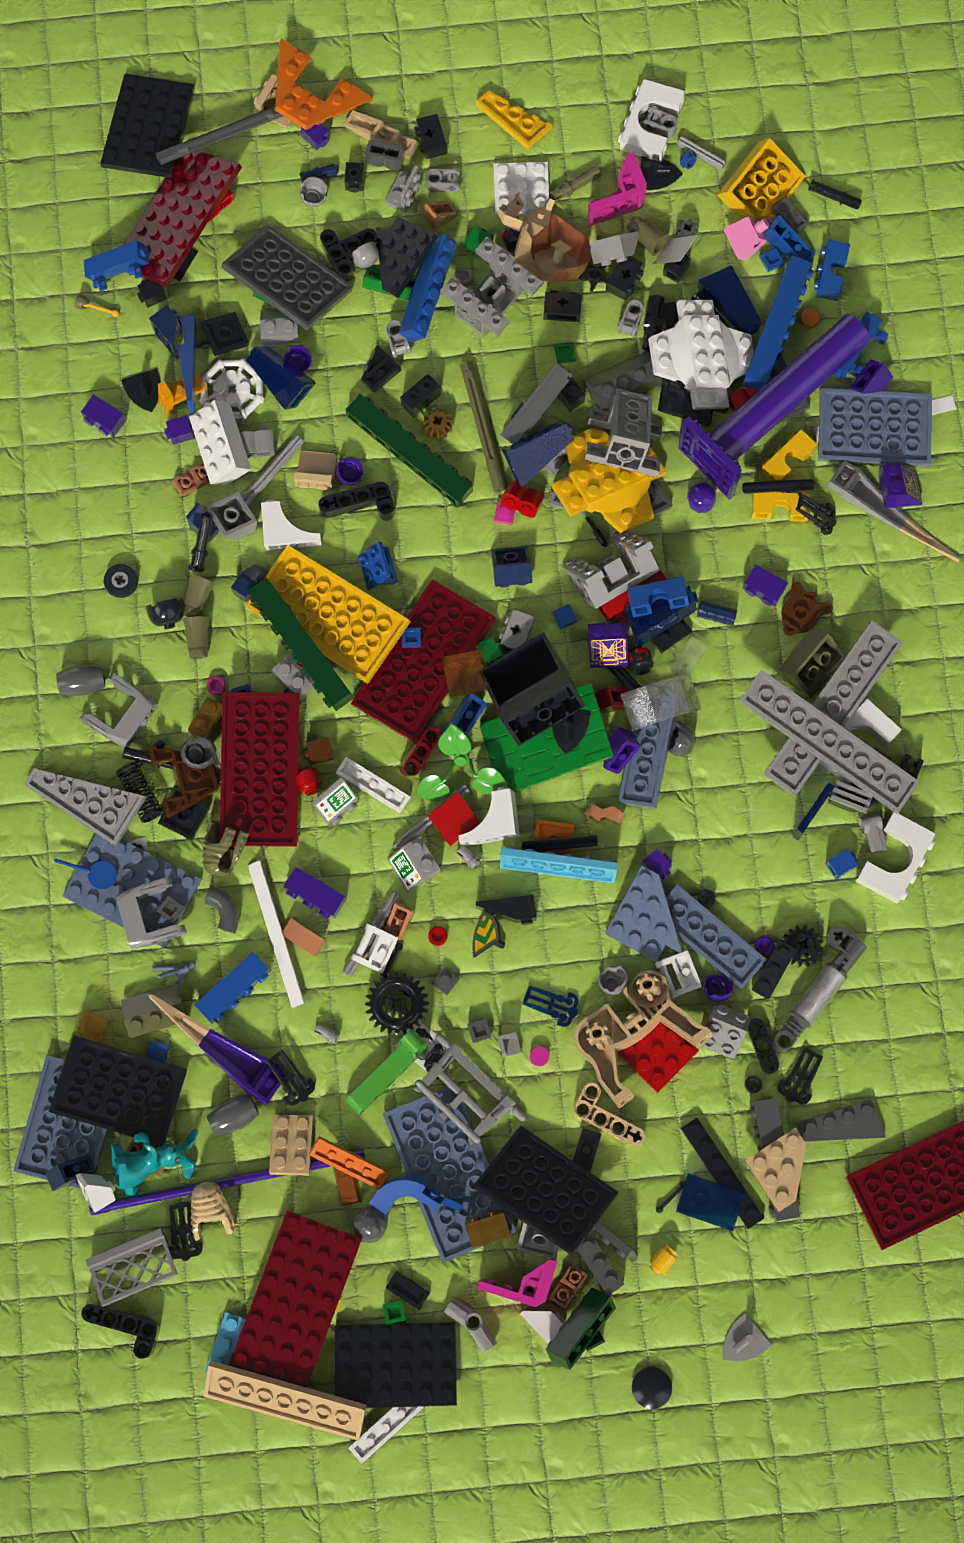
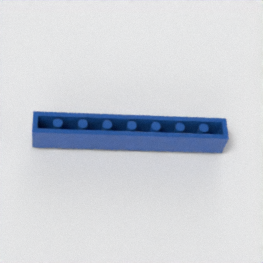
M791 255L745 376L743 386L759 391L773 379V376L770 375L772 371L776 372L779 361L776 359L778 356H782L785 346L782 343L783 340H788L791 332L788 330L789 325L793 326L796 315H793L794 311L799 310L802 300H799L800 295L804 296L808 286L805 285L806 280L810 281L813 270H810L812 262Z

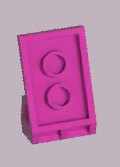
M634 152L627 154L617 180L618 191L607 198L595 199L588 204L587 221L589 226L641 209L645 201L647 183Z
M548 1260L524 1276L518 1293L515 1292V1287L504 1284L503 1288L495 1286V1281L486 1278L484 1282L479 1281L477 1289L537 1307L546 1302L557 1262ZM531 1286L534 1290L533 1293L527 1292L526 1288Z

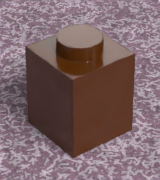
M329 737L306 742L307 748L304 749L306 760L310 759L311 765L334 760Z

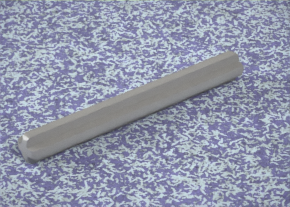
M295 435L242 496L247 506L251 504L302 445L303 439L299 435Z
M462 784L440 804L456 792L464 798L470 792L468 787ZM427 815L393 843L396 851L416 839L433 824Z
M394 891L390 894L371 924L372 926L380 930L383 928L391 914L394 903L400 901V894ZM372 934L362 958L366 955L377 934ZM350 958L343 969V973L351 977L360 963Z

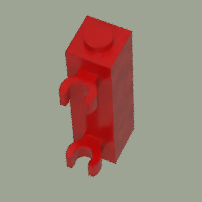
M660 570L637 585L642 586L655 581H664L666 577ZM628 591L598 607L607 622L615 618L617 622H626V625L629 623L622 614V612L630 608ZM657 599L656 602L659 605L666 599Z

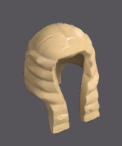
M203 1182L197 1185L190 1197L192 1206L191 1225L193 1226L191 1231L194 1234V1239L196 1241L200 1239L202 1234L200 1223L207 1220L220 1219L226 1233L231 1234L234 1231L236 1220L234 1219L232 1208L229 1207L226 1198L223 1197V1192L220 1191L218 1184L215 1182Z

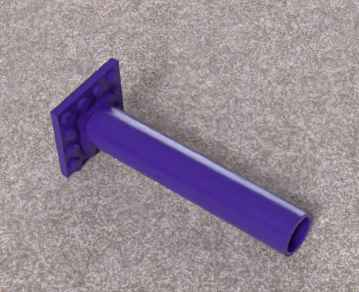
M846 314L710 434L701 429L702 427L697 420H692L690 417L684 420L678 448L730 500L735 495L742 472L741 466L736 460L870 342L868 331L858 319Z

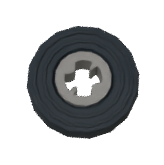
M117 564L106 571L103 583L110 595L116 598H125L135 591L138 579L131 567L125 564ZM120 577H123L125 581L124 584L121 582L122 585H119L116 581L117 579L120 580Z

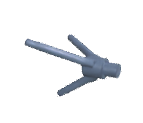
M191 960L187 963L183 962L173 966L152 967V970H170L158 974L157 978L176 974L178 979L175 984L178 983L179 986L185 975L189 973V970L195 968V965Z

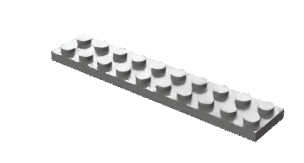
M870 621L812 705L844 728L903 642L874 621ZM788 738L763 775L795 797L821 760L791 738Z
M762 669L738 701L896 814L900 812L919 784L917 779Z

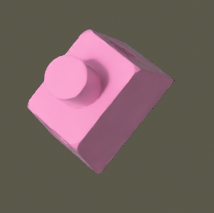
M746 217L724 228V232L738 259L747 261L766 243L767 239L763 231L769 228L770 224L766 218L758 221L756 218Z

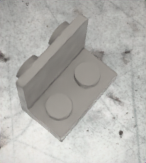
M415 165L410 175L402 171L399 172L385 200V205L404 213L408 207L412 206L413 196L415 192L420 190L422 184L420 182L421 173H419V166Z

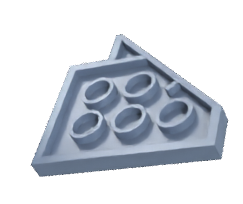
M641 865L605 934L655 962L658 961L665 946L681 953L682 948L660 875Z

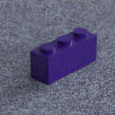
M295 867L283 886L288 896L293 899L300 898L303 900L302 904L310 909L313 907L320 910L319 914L327 919L329 917L335 919L347 900L343 894Z

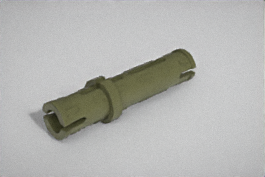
M594 166L571 181L562 183V186L549 192L551 199L557 202L600 177L601 174L598 167Z

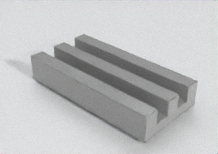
M837 780L830 800L866 814L873 796ZM838 787H840V788H842V789H845V790H847V791L853 792V793H855V794H858V795H860V796H863V797L867 798V800H865V799H863V798H860V797H858V796H855V795H853V794L847 793V792H845V791H842V790L838 789ZM835 794H840L842 796H845L847 798H850L865 805L864 807H862L860 805L835 796Z

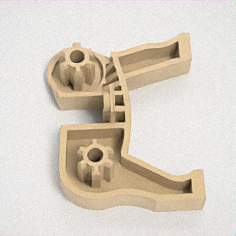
M645 970L638 973L633 978L629 987H625L623 990L626 998L638 1012V1014L635 1012L630 1014L626 1018L627 1022L625 1024L621 1022L610 1006L606 1004L584 1018L575 1029L574 1040L577 1049L593 1065L599 1083L619 1109L635 1096L629 1088L624 1087L620 1082L617 1052L644 1038L659 1022L673 1030L696 1048H699L713 1037L708 1027L696 1023L688 1013L671 1002L669 985L666 978L654 970Z

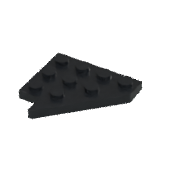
M397 217L388 231L377 227L376 233L382 290L399 299L438 236L429 230Z
M663 378L658 411L685 420L690 417L704 426L711 425L713 411L723 414L728 412V408L693 410L690 391L684 388L686 385L679 380L672 381Z

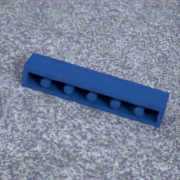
M444 233L437 235V240L421 263L398 332L410 342L426 338L440 296V290L443 287L457 242Z

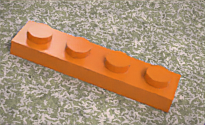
M318 1136L309 1152L310 1156L377 1189L381 1188L389 1174V1170L321 1136Z

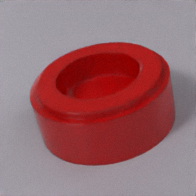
M440 926L433 927L428 933L429 942L433 946H442L447 941V932Z

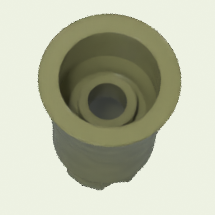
M639 216L632 218L627 225V230L630 233L639 231L638 241L652 256L657 255L668 242L669 235L658 230Z
M189 576L188 588L183 601L184 616H200L209 593L215 585L213 582L199 576Z
M203 616L184 618L183 622L190 659L207 658L209 618Z

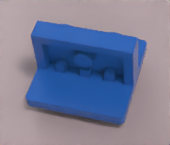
M382 542L375 543L359 555V563L367 590H372L378 585H390L398 582L389 547H383Z

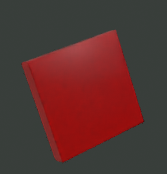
M458 792L427 815L449 846L459 840L458 835L468 833L481 823Z

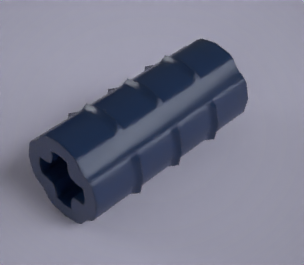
M701 600L697 617L734 626L738 610Z

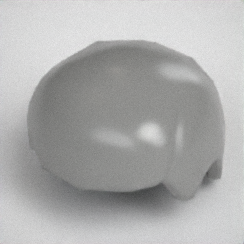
M315 176L308 177L301 184L300 198L307 206H320L327 197V185L321 178Z
M368 242L353 251L351 259L355 266L369 268L377 261L379 252L374 242Z
M621 965L617 967L608 966L600 973L598 978L600 988L609 995H617L623 992L628 984L627 971Z

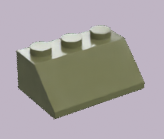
M813 627L778 670L787 682L811 699L846 656L828 632Z
M178 983L121 1000L124 1022L129 1038L177 1025L148 995L153 994L186 1014Z

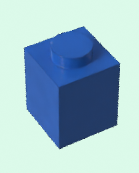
M846 849L828 860L826 866L837 880L858 866V859L852 851L849 852Z

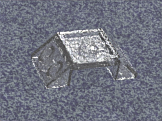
M690 674L678 675L621 694L632 731L680 715H687L702 710Z

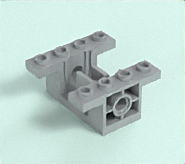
M486 237L475 250L478 256L490 264V273L473 292L472 289H467L451 277L440 290L443 296L455 304V316L482 337L489 331L499 336L509 324V319L503 316L524 290L533 296L544 284V281H541L514 261L515 257Z
M616 388L609 411L590 407L588 424L610 429L611 433L606 446L587 442L585 460L658 477L660 459L646 456L650 440L660 441L662 424L651 422L652 397Z
M616 531L614 536L609 539L612 545L618 547L627 565L626 569L620 557L616 558L614 554L598 563L600 569L596 565L590 566L587 560L584 561L578 557L567 560L562 568L566 574L571 576L583 601L597 609L627 591L628 588H632L660 571L650 549L654 548L651 541L631 531L624 533Z

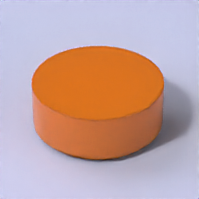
M806 309L801 314L800 322L806 328H814L819 322V314L814 309Z

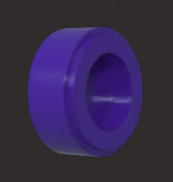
M762 936L756 940L754 949L762 956H768L774 950V942L771 938Z

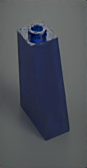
M732 265L699 279L698 290L704 289V294L708 299L713 300L718 311L738 331L751 335L759 330L761 319Z
M269 346L254 347L246 359L284 410L296 408L316 384L312 378Z
M560 420L502 450L516 482L521 487L574 440L572 436L574 431L570 423Z
M690 585L686 586L689 606L671 609L666 599H657L651 605L652 614L634 618L630 605L624 607L637 647L642 646L697 611L696 603L699 602L695 591H691Z

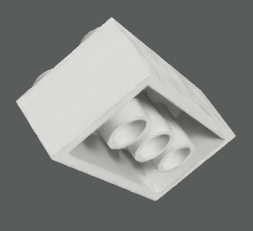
M214 400L189 417L210 484L226 486L251 470L230 402Z

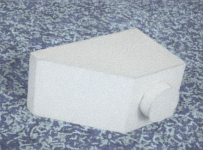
M82 1173L76 1175L85 1200L94 1212L115 1201L113 1194L115 1188L110 1181L106 1182L100 1175Z
M522 1311L520 1313L547 1343L556 1336L565 1321L558 1312L553 1314L552 1311Z

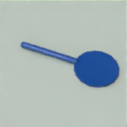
M54 859L56 863L88 872L89 882L97 889L111 887L117 878L116 868L108 861H98L88 869L63 860Z

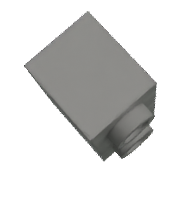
M514 609L511 615H507L505 621L507 628L505 632H501L498 639L503 650L511 652L527 642L535 621L534 616ZM516 629L519 630V633L513 635V632Z

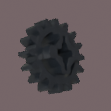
M796 925L795 931L791 928L788 930L790 935L784 934L783 938L786 942L797 948L791 959V965L797 962L798 968H800L802 963H804L807 968L809 967V962L812 964L816 963L815 957L821 958L822 955L818 952L824 950L823 947L819 946L823 943V940H818L820 933L814 934L813 927L807 930L806 925L802 929ZM797 934H805L804 937L801 938L795 936ZM811 938H812V940L814 941L815 949H814V947L811 945V941H810ZM806 939L804 946L805 948L798 953V951L800 950L799 944L804 942ZM802 955L811 956L806 959H800Z

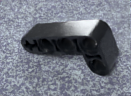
M376 482L327 495L318 502L320 513L326 518L372 506L377 507L379 517L382 520L389 521L395 515L390 488L385 482ZM379 490L386 491L384 495L377 494ZM361 495L368 496L366 500L359 499ZM347 499L350 501L347 505L341 504L342 500ZM384 507L391 508L387 513L382 511Z
M88 1304L83 1307L81 1315L84 1321L137 1336L133 1348L136 1357L145 1359L153 1354L160 1333V1326L156 1321L105 1306L102 1307L98 1304ZM93 1309L94 1312L102 1313L101 1317H91L88 1314V1310ZM109 1313H114L116 1316L113 1324L107 1322V1315ZM129 1318L135 1321V1327L132 1330L126 1327V1321ZM149 1323L155 1328L152 1335H148L145 1332V1327ZM143 1343L149 1348L146 1355H142L139 1352V1347Z

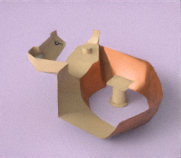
M520 192L514 195L515 198L509 204H502L498 211L502 223L520 232L515 248L514 261L541 281L565 282L576 280L584 272L589 263L591 253L589 239L587 235L552 213L554 200L549 199L545 206L533 209L523 221L516 219V216L524 208V203L519 197Z

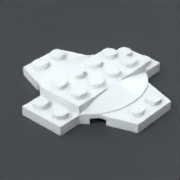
M679 300L676 303L679 321L675 324L674 328L653 335L648 339L653 373L672 381H682L686 385L684 388L690 391L693 410L727 409L729 407L727 388L733 380L746 376L754 355L751 335L726 327L719 320V315L714 313L713 300Z

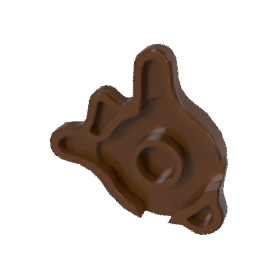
M794 582L792 585V595L784 604L781 612L784 625L783 632L791 636L795 633H805L812 630L821 616L832 612L833 605L829 602L816 603L817 593L807 592L800 582Z

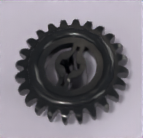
M395 972L394 977L388 973L387 979L380 976L381 983L374 981L376 988H369L372 995H366V998L371 1001L366 1002L365 1006L371 1007L366 1011V1014H373L369 1021L376 1020L375 1028L381 1025V1032H384L387 1028L389 1036L393 1030H395L396 1036H399L400 1030L405 1035L407 1028L410 1030L414 1029V1024L418 1027L421 1026L418 1020H425L422 1013H428V1010L423 1007L430 1003L423 1000L428 997V994L421 993L425 989L424 986L418 988L420 980L413 983V975L406 979L405 972L401 977H399L398 972ZM398 989L406 992L411 998V1009L408 1010L406 1008V1001L401 995H393L390 991ZM384 997L388 999V1006L393 1013H402L404 1016L393 1018L387 1015L383 1009ZM392 999L394 1001L396 1000L397 1002L401 1000L400 1004L402 1009L398 1007L393 1008L394 1004Z

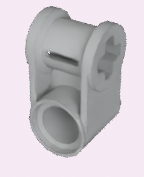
M655 107L648 109V115L641 123L644 129L666 138L673 137L677 131L676 117Z
M454 168L430 169L426 173L427 189L432 192H458L460 190V185L458 184L460 171ZM431 179H437L438 181L432 182Z
M631 300L627 304L617 333L623 332L632 335V338L636 337L643 314V304L640 301ZM635 308L638 309L639 312L632 313L630 310Z
M397 320L390 321L386 327L390 349L394 358L404 353H412L409 340L399 333L392 334L394 329L401 326V323Z

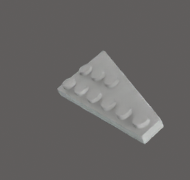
M33 768L24 783L25 786L115 846L118 845L147 796Z

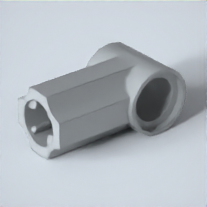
M876 813L860 817V828L866 836L870 853L887 850L880 814Z

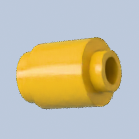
M667 1245L663 1248L660 1247L650 1259L649 1263L651 1266L649 1268L657 1275L660 1273L665 1275L676 1261L675 1258L678 1254Z

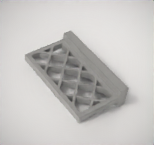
M161 1228L86 1259L102 1307L178 1276L167 1244L166 1235ZM163 1245L164 1253L161 1258L152 1255L156 1247ZM139 1254L147 1256L142 1266L134 1263L136 1256ZM150 1258L159 1260L155 1271L146 1268ZM122 1261L128 1263L124 1273L115 1271L118 1263ZM163 1263L170 1265L172 1272L165 1275L158 1273ZM132 1265L140 1268L136 1279L127 1276ZM103 1269L109 1271L105 1282L98 1279L96 1272ZM144 1270L153 1274L150 1281L146 1283L139 1281ZM113 1273L122 1276L117 1287L109 1284ZM125 1279L134 1281L131 1289L127 1291L121 1289ZM107 1286L115 1289L112 1297L104 1299L103 1293Z

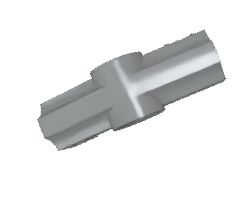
M453 1297L444 1313L469 1330L483 1353L496 1345L497 1341L482 1317ZM471 1316L478 1317L480 1321L478 1327L471 1328L468 1325V1319Z

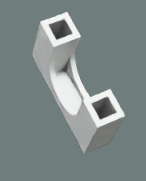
M643 79L642 85L637 87L636 101L631 103L630 117L627 116L625 119V130L620 133L618 143H620L621 151L634 152L635 155L662 162L667 148V138L645 131L640 126L639 120L642 115L648 112L650 107L679 116L684 103L685 91Z
M868 699L864 703H860L844 726L849 732L857 729L869 732L885 747L902 730ZM820 761L839 781L848 785L852 784L850 780L823 761Z
M893 812L883 832L899 840L907 847L910 855L907 869L899 873H890L867 861L856 882L897 904L900 900H905L909 892L906 889L909 883L913 884L918 875L915 871L918 866H923L927 858L924 856L927 849L931 850L935 844L933 839L935 833Z

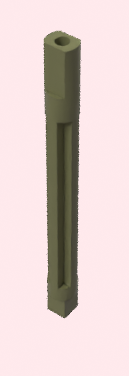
M465 361L460 364L493 491L494 493H500L506 489L473 363Z

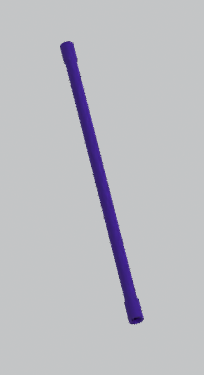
M363 1149L351 1151L365 1158ZM315 1159L311 1160L310 1171L331 1167ZM269 1169L206 1182H215L222 1189L286 1175H270ZM201 1183L116 1199L97 1212H94L89 1206L90 1214L93 1216L108 1213L112 1210L192 1195L194 1188Z

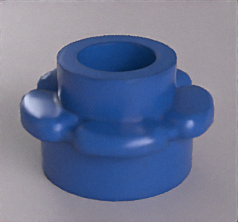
M685 152L682 154L680 165L683 168L690 169L694 166L697 160L694 153Z

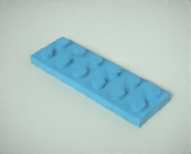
M511 846L501 847L500 854L501 869L615 883L618 863L609 859L600 861L594 860L592 857L577 858L571 854L562 856L556 855L554 852L539 853L533 849H526L524 851L517 850V848Z

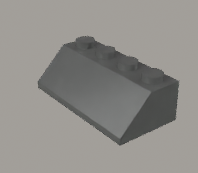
M645 351L584 379L583 383L598 409L606 410L610 408L616 388L641 394L662 384L663 377L654 375L651 354L649 351Z

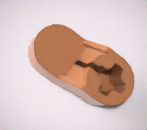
M592 803L589 804L584 812L586 816L595 822L608 819L617 825H620L625 817V814L614 806L601 809Z

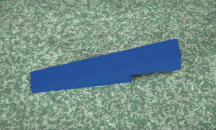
M194 314L180 316L185 344L177 345L190 413L195 411L197 324Z

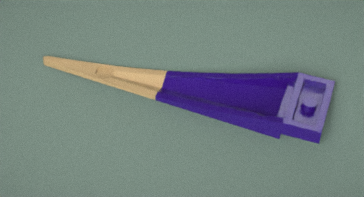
M153 994L148 995L247 1094L252 1095L264 1106L269 1103L281 1084L266 1063L267 1058L208 1028ZM272 1061L271 1063L273 1064V1066L277 1069V1071L280 1073L283 1079H285L286 1076L283 1074L279 1066L274 1061Z

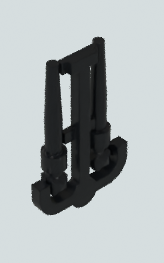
M799 492L798 504L795 510L812 521L814 525L820 527V533L823 535L831 534L833 526L836 525V510L834 506L829 502L824 506ZM801 506L814 513V516L800 509ZM817 517H820L821 519H823L824 521H826L827 524H826L825 522L823 523V521L820 520V519L817 518Z
M804 1047L791 1074L786 1079L787 1082L780 1080L777 1087L779 1093L785 1096L788 1102L807 1104L810 1101L812 1095L808 1094L807 1091L812 1086L811 1083L823 1056ZM807 1053L810 1056L802 1072L799 1073L798 1070L801 1066L805 1054ZM813 1057L818 1058L809 1077H806L805 1074ZM795 1076L799 1077L792 1092L787 1093L782 1089L783 1085L785 1090H790L791 1084L796 1079ZM802 1080H805L806 1082H804L802 1086L803 1090L799 1092V1097L802 1099L806 1098L805 1100L797 1098L796 1092Z
M283 1049L269 1058L266 1063L282 1085L284 1092L288 1093L287 1096L282 1098L289 1106H294L299 1102L307 1101L308 1095L315 1090V1083L312 1078L305 1081L304 1075L298 1071ZM280 1055L283 1056V1058L293 1071L291 1075L286 1070L282 1062L279 1060L278 1057ZM272 1061L276 1062V1064L279 1066L283 1074L286 1076V1079H283V1077L271 1063ZM295 1076L297 1077V1078H296L297 1081H298L299 1083L301 1082L302 1088H303L304 1090L309 1089L307 1092H302V1091H301V1089L299 1088V1086L296 1084V1082H295L294 1079H293ZM288 1081L291 1083V1085L293 1086V1088L296 1090V1092L298 1093V1096L296 1095L295 1092H292L291 1086H290L289 1084H287Z
M190 1202L169 1205L172 1236L170 1239L171 1244H173V1247H169L172 1258L188 1261L191 1257L200 1255L203 1250L202 1242L195 1243L196 1240L191 1231L193 1226L191 1225L192 1213ZM187 1207L188 1229L186 1230L183 1217V1208ZM173 1209H178L180 1222L179 1231H176V1223ZM189 1233V1235H188V1241H190L189 1249H190L191 1251H195V1250L197 1249V1247H198V1251H197V1252L190 1253L189 1251H187L186 1235H185V1234ZM181 1234L183 1251L179 1255H173L172 1252L179 1253L180 1247L178 1246L179 1238L177 1237V1235Z

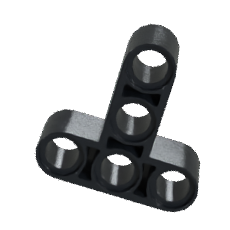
M371 228L364 229L342 241L338 239L336 233L331 229H326L320 234L322 249L335 273L347 282L354 277L351 262L353 260L351 258L353 257V251L356 250L349 248L351 246L358 248L368 243V241H365L367 238H372L373 240L370 242H374L376 247L378 246L377 233ZM326 239H332L331 242H325ZM335 254L341 255L339 257H333V255ZM343 269H349L348 272H341Z

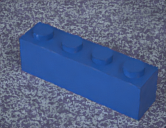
M252 952L202 997L195 1006L211 1024L214 1022L219 1023L225 1017L224 1013L229 1009L233 1010L240 1003L239 1000L244 995L246 997L255 990L253 987L258 982L260 984L269 977L268 973L271 971Z

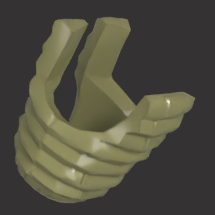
M208 821L207 834L203 842L205 847L203 848L204 854L202 857L204 860L202 863L209 874L219 877L227 876L237 864L239 855L242 854V850L247 843L249 833L247 831H240L235 848H233L231 844L236 830L226 827L219 843L220 822Z

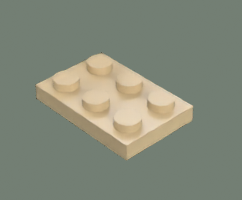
M274 1114L269 1166L270 1175L310 1176L311 1156L309 1152L312 1148L313 1115Z

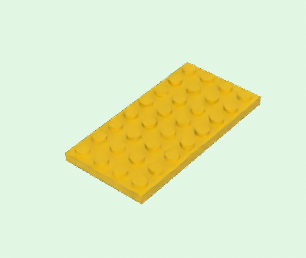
M289 545L286 546L265 576L324 657L367 684L410 624V620ZM249 599L245 607L262 617L259 613L262 611L260 606L255 607Z

